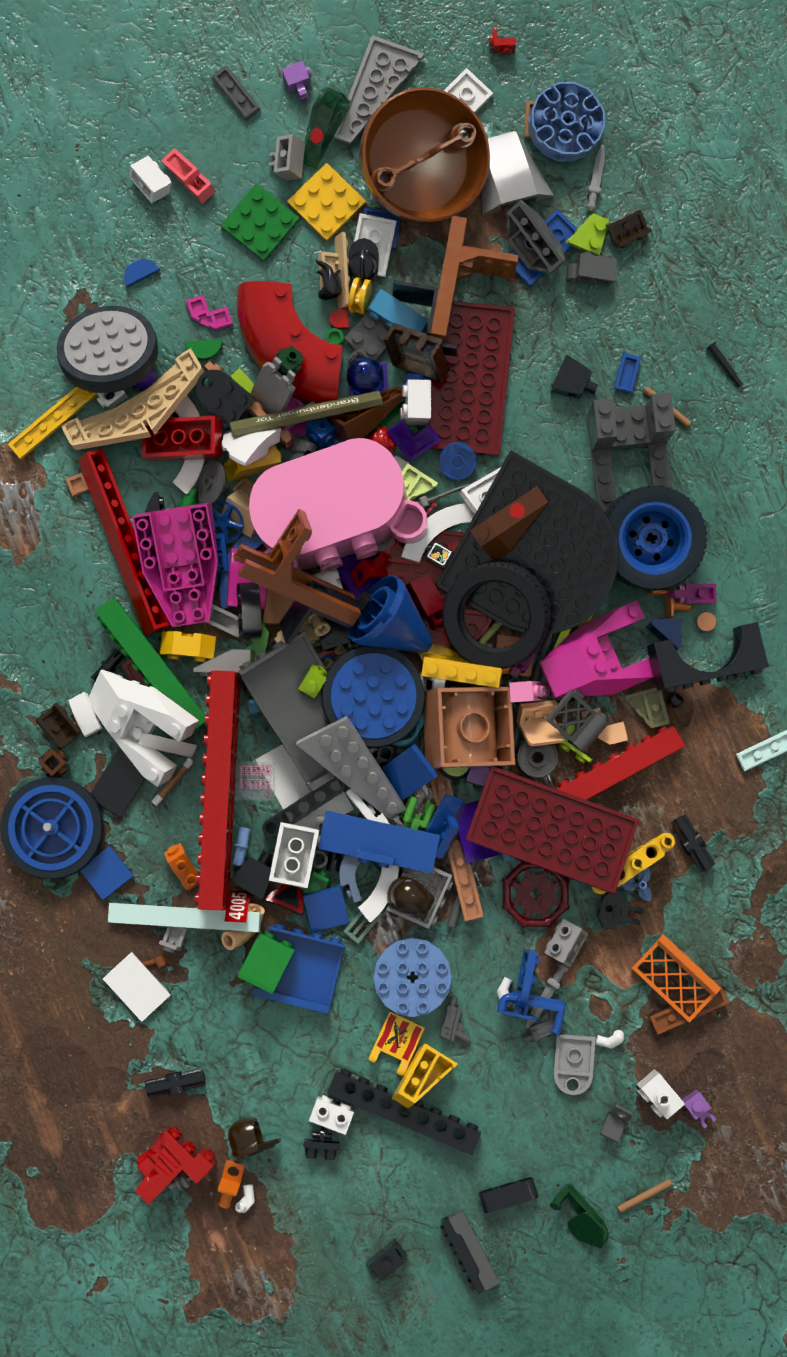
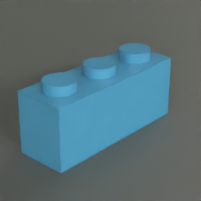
M382 289L376 292L366 309L371 318L377 321L379 319L382 320L388 329L392 327L393 323L421 332L428 321L426 317Z

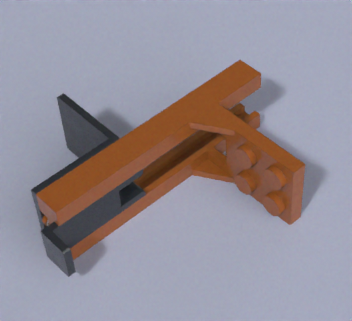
M452 216L439 288L394 280L392 296L401 302L432 307L427 334L443 339L442 349L444 355L454 357L457 356L458 346L446 344V337L457 279L475 273H481L484 276H499L502 279H514L519 255L463 246L467 218ZM426 346V347H425L426 349H432V350L434 349L433 347H430V346Z
M301 509L297 510L269 555L243 544H240L233 555L235 561L244 564L242 569L238 571L240 577L294 600L280 621V627L287 644L291 643L311 612L351 629L361 614L364 615L372 603L371 595L366 590L360 599L357 600L353 593L291 566L294 558L299 556L305 541H308L312 535V529L306 512Z

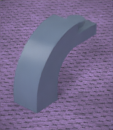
M345 855L340 866L341 886L349 884L350 888L346 889L349 900L353 899L354 903L362 901L356 882V870L361 862H358L359 858Z

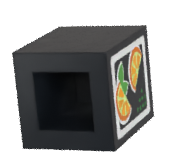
M434 540L433 544L430 543L427 546L425 558L438 567L446 569L454 551Z

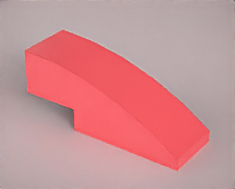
M175 148L161 160L178 181L202 204L216 192L212 183Z

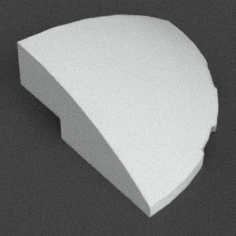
M277 427L239 436H233L231 429H229L223 435L222 449L229 452V457L232 460L247 466L268 455V448L280 442L281 428Z

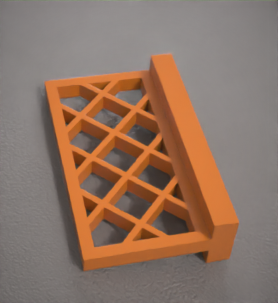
M664 934L632 967L642 979L689 1023L722 989ZM657 946L664 950L665 959L653 960V951ZM651 954V960H645ZM667 961L677 962L679 964V973H668ZM643 962H651V974H643L638 967ZM653 962H665V973H654ZM681 967H682L687 973H682ZM665 975L666 987H657L654 984V976ZM668 975H679L680 987H668ZM682 975L693 977L694 987H682ZM661 989H666V994H664L661 991ZM668 989H680V1001H672L669 998ZM682 989H694V1001H683ZM696 989H705L711 995L706 1000H697ZM675 1003H681V1009ZM683 1003H695V1012L690 1017L683 1011Z

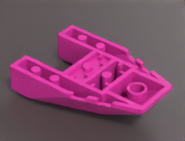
M638 600L581 624L539 662L554 698H563L569 690L574 691L575 689L583 696H611L654 678L649 658L622 669L608 638V634L636 624L645 618Z

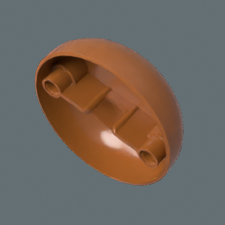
M422 87L404 90L395 94L376 109L364 129L360 143L359 160L362 176L368 190L385 210L406 221L436 223L458 215L471 205L480 194L488 176L490 150L482 123L466 103L446 91Z

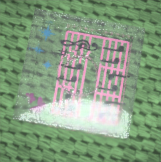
M236 762V800H275V762Z

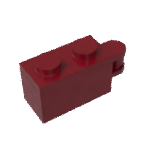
M428 573L409 582L406 588L422 620L427 619L432 629L442 626L444 623L442 620L444 598L439 594L435 581Z

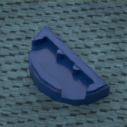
M140 259L132 262L127 267L124 275L126 287L159 272L160 269L150 260Z

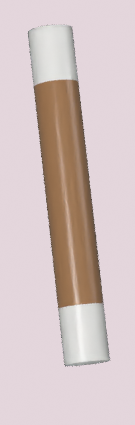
M191 758L184 762L151 801L156 806L159 805L194 764Z

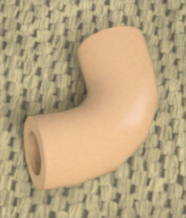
M249 904L248 912H261L262 922L265 912L264 908L258 904ZM225 931L221 937L222 944L226 949L233 950L248 942L256 932Z

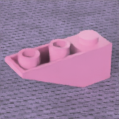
M526 681L509 683L510 702L548 701V697H550V687L547 685V682Z

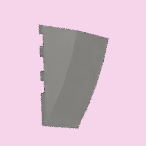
M516 131L487 138L490 150V166L481 192L482 216L499 212L501 206L520 200L523 201L535 197L537 202L554 197Z

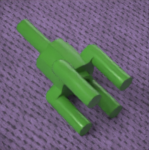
M411 794L408 796L405 804L406 810L401 815L404 821L403 827L422 831V829L426 830L437 805L427 800L422 815L415 813L418 798Z

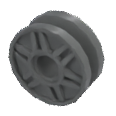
M525 741L517 754V763L520 770L531 778L548 776L555 769L558 762V753L553 744L529 746L527 741ZM540 753L543 757L542 762L535 763L532 760V755Z

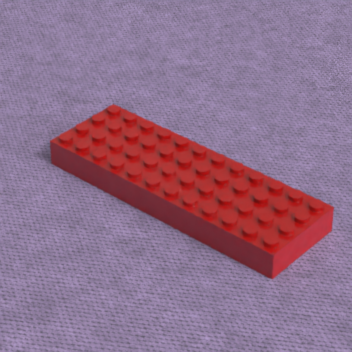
M211 670V675L207 676V687L210 689V695L206 696V706L209 708V714L205 715V726L208 728V734H204V746L207 747V754H203V766L206 767V774H202V785L205 786V794L201 793V805L204 806V812L200 813L199 824L203 826V831L199 833L198 845H201L202 849L197 857V865H201L200 873H197L196 885H199V893L195 895V905H198V910L223 911L226 910L230 892L241 678L235 671Z

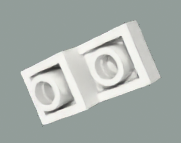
M86 692L68 700L74 717L85 737L102 729L100 719L94 712L89 695Z

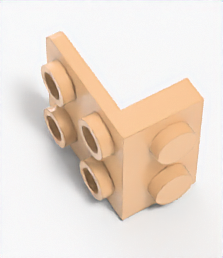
M556 700L520 704L516 722L529 746L564 742L565 736L545 720L557 706Z

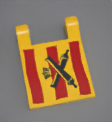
M389 1012L368 1060L375 1063L380 1051L402 1060L397 1069V1074L403 1076L425 1028Z

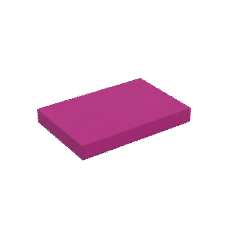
M234 548L230 549L226 606L237 607V584L251 581L238 575L239 569H242L244 564L234 560L233 555L237 550ZM259 585L260 608L265 609L266 588Z

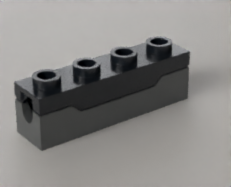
M461 1208L442 1218L441 1222L443 1225L440 1226L441 1231L445 1237L449 1236L452 1242L449 1246L454 1255L458 1254L461 1260L458 1263L462 1272L467 1271L470 1277L467 1281L472 1291L476 1289L479 1295L499 1284V1279L463 1209Z

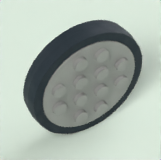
M121 306L98 307L78 315L65 326L57 342V358L65 377L76 387L94 393L117 392L137 384L149 374L158 356L157 337L149 320L141 313Z

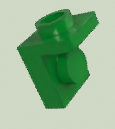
M319 869L317 872L312 871L308 888L303 890V892L310 893L326 889L330 881L327 878L328 874Z

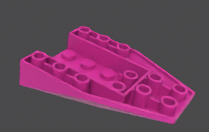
M212 502L140 513L132 516L143 575L171 626L177 627L209 622L218 568Z

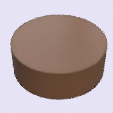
M704 612L697 617L696 625L699 630L709 632L715 627L716 618L713 614Z

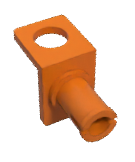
M656 590L647 592L648 596H665L666 619L674 617V610L690 611L691 605L678 603V599L668 598V591Z
M226 1160L217 1190L221 1192L218 1203L220 1207L230 1208L232 1197L237 1196L245 1168L244 1164ZM236 1167L239 1170V1174L236 1176L230 1175L228 1168Z

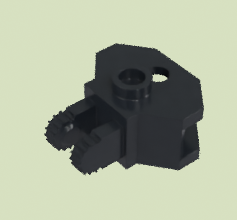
M616 890L615 894L608 892L602 896L597 917L603 928L611 930L621 922L640 926L641 921L627 918L629 910L634 913L643 914L644 909L627 904L622 892ZM607 905L610 906V911L608 912L605 910Z

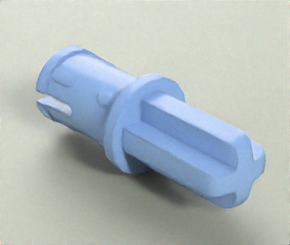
M239 827L236 844H234L236 848L233 865L242 866L244 863L246 849H249L248 840L251 829Z

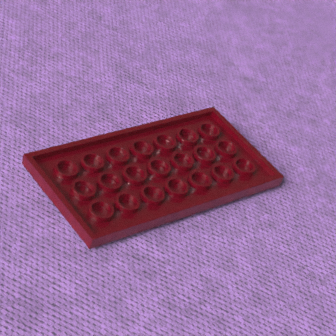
M453 301L446 344L457 345L458 350L456 357L444 355L450 370L443 382L439 383L431 380V419L426 426L430 424L441 440L430 449L443 450L450 443L461 442L470 446L475 454L499 456L515 307Z
M491 766L465 840L615 894L639 819Z

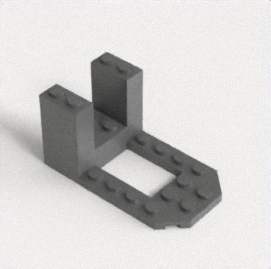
M671 392L652 394L646 405L614 408L613 398L594 400L587 414L596 499L604 512L616 500L611 451L647 447L652 486L672 488L667 443L676 431ZM644 516L643 522L649 523V517ZM663 521L661 523L662 527L667 528L668 522ZM634 530L629 532V536L632 538L637 535ZM648 534L649 537H646V541H652L655 539L654 536H650V534Z

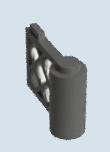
M576 689L574 691L569 690L545 720L585 753L609 724L607 722L608 717L601 711L595 712L582 700L584 696ZM573 697L575 699V707L567 708L568 701ZM587 709L589 711L587 716L580 719V710ZM575 711V720L567 721V713ZM563 713V722L555 723L553 719L558 714ZM575 724V730L569 735L567 733V725Z

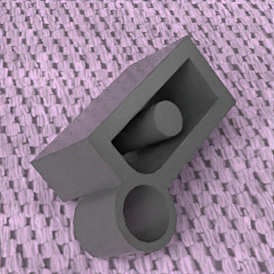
M583 252L578 255L577 264L571 263L567 265L566 281L610 286L615 282L617 259H612L609 255L595 256L591 252Z

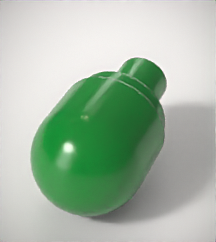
M191 488L189 494L182 498L180 507L197 504L195 497L198 491Z

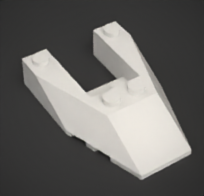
M101 670L89 695L94 712L141 775L156 787L161 786L171 779L177 765L156 749L139 746L138 742L142 733L152 734L155 726H158L172 738L181 742L192 736L199 720L152 686L147 687L139 684L140 682L123 679V676Z

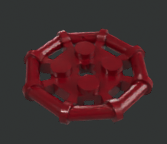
M520 860V863L502 879V908L522 928H551V925L570 908V880L565 876L549 871L559 881L553 884L546 877L548 870L543 869L542 874H530L528 868H543ZM523 871L526 876L518 884L515 883L513 880ZM511 886L516 887V900L512 901ZM561 887V901L555 900V888ZM534 888H538V891L541 892V896H538L536 900L534 896L530 895ZM519 904L526 911L524 916L513 906ZM553 904L559 906V907L548 917L546 911H547ZM530 913H541L543 919H529Z

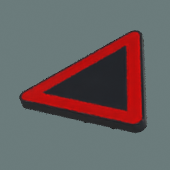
M284 884L265 896L267 902L299 915L304 914L303 892L300 887Z

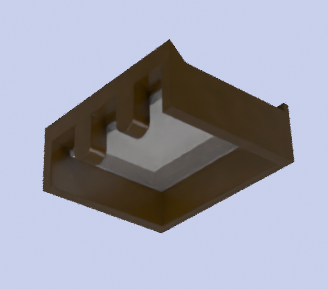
M393 323L383 339L392 366L442 383L450 370L442 349L443 339Z

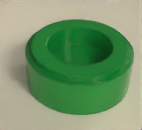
M332 328L327 331L325 340L332 344L342 345L344 334L340 329Z

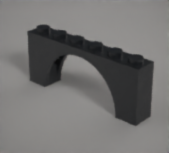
M758 622L733 628L734 644L730 658L722 668L715 672H704L689 666L678 655L672 639L648 645L647 650L657 691L664 690L665 693L677 691L676 687L682 686V689L694 687L693 684L695 683L703 686L711 684V680L714 679L717 682L729 680L728 676L734 675V679L746 676L745 673L751 672V675L763 673L762 669L769 667Z

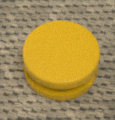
M356 277L353 280L348 301L349 312H359L362 315L367 313L366 309L370 304L372 294L371 280L365 279L363 285L361 278Z

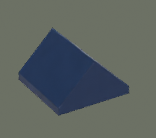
M653 619L646 626L660 641L672 639L676 651L681 647V619Z

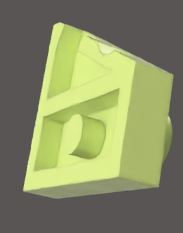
M408 463L401 472L407 500L412 501L436 488L438 485L436 481Z

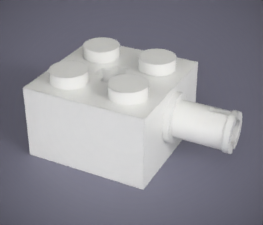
M656 1070L650 1072L636 1084L640 1088L637 1092L647 1103L651 1101V1109L660 1118L664 1116L666 1119H669L685 1105Z

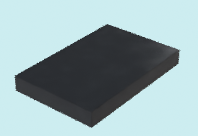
M118 748L91 794L98 804L122 817L146 778L141 775L123 750Z

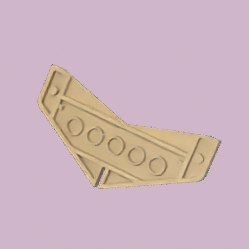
M191 348L175 359L177 363L149 388L116 408L83 420L75 418L61 425L73 449L80 450L151 437L146 428L148 424L153 433L156 434L204 373Z

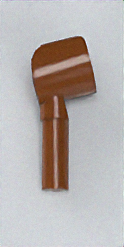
M160 955L154 959L144 961L142 964L148 966L156 963L157 967L160 968L168 964V961L164 955Z

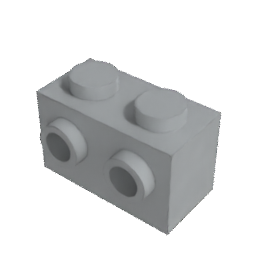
M563 919L557 925L555 934L547 943L544 953L571 967L589 933Z

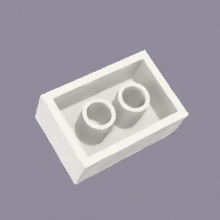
M280 823L269 881L308 888L319 830Z

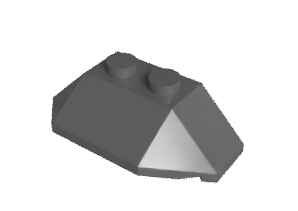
M520 200L506 212L507 240L529 270L552 273L565 261L561 243L536 211Z

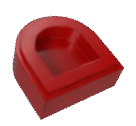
M337 309L330 314V324L333 328L349 329L348 309Z

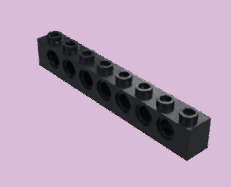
M342 1068L341 1071L336 1070L327 1094L473 1155L481 1135V1131L478 1130L479 1126L470 1122L467 1125L461 1123L460 1118L451 1114L447 1117L442 1114V1110L435 1107L428 1109L419 1100L410 1107L408 1115H402L399 1109L403 1105L392 1099L394 1094L388 1092L387 1087L381 1084H377V1086L369 1084L370 1080L362 1076L355 1078L351 1076L352 1072ZM352 1082L356 1085V1090L348 1092L345 1089V1085ZM366 1090H371L374 1093V1097L371 1100H366L363 1097V1093ZM390 1098L392 1105L388 1108L381 1105L382 1099ZM425 1113L429 1118L427 1122L420 1123L417 1120L418 1115ZM438 1121H444L447 1124L444 1130L439 1131L436 1129L435 1125ZM456 1129L464 1130L465 1133L462 1138H456L453 1135Z

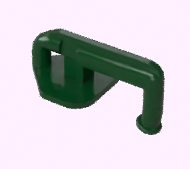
M566 1184L555 1196L553 1202L550 1203V1207L554 1210H560L562 1202L567 1198L580 1212V1214L568 1221L569 1230L579 1241L602 1248L609 1238V1232L604 1220L574 1186Z

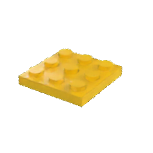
M326 163L287 201V204L327 242L366 204V200Z

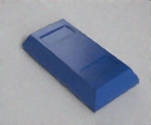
M623 353L614 389L632 394L641 357Z

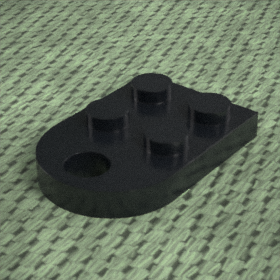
M222 370L206 371L200 376L196 385V393L199 400L229 427L230 422L240 420L256 400L254 396ZM207 377H210L213 381V385L210 388L204 385Z

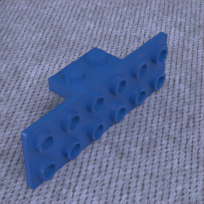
M326 811L318 848L359 858L358 862L370 864V861L378 862L377 866L389 868V865H396L432 873L440 835Z

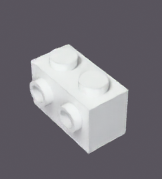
M149 156L130 165L129 178L151 203L170 193V178L159 169L158 164Z
M322 1095V1098L317 1097L309 1121L346 1135L354 1110L347 1103L341 1102L337 1104L333 1102V1098Z

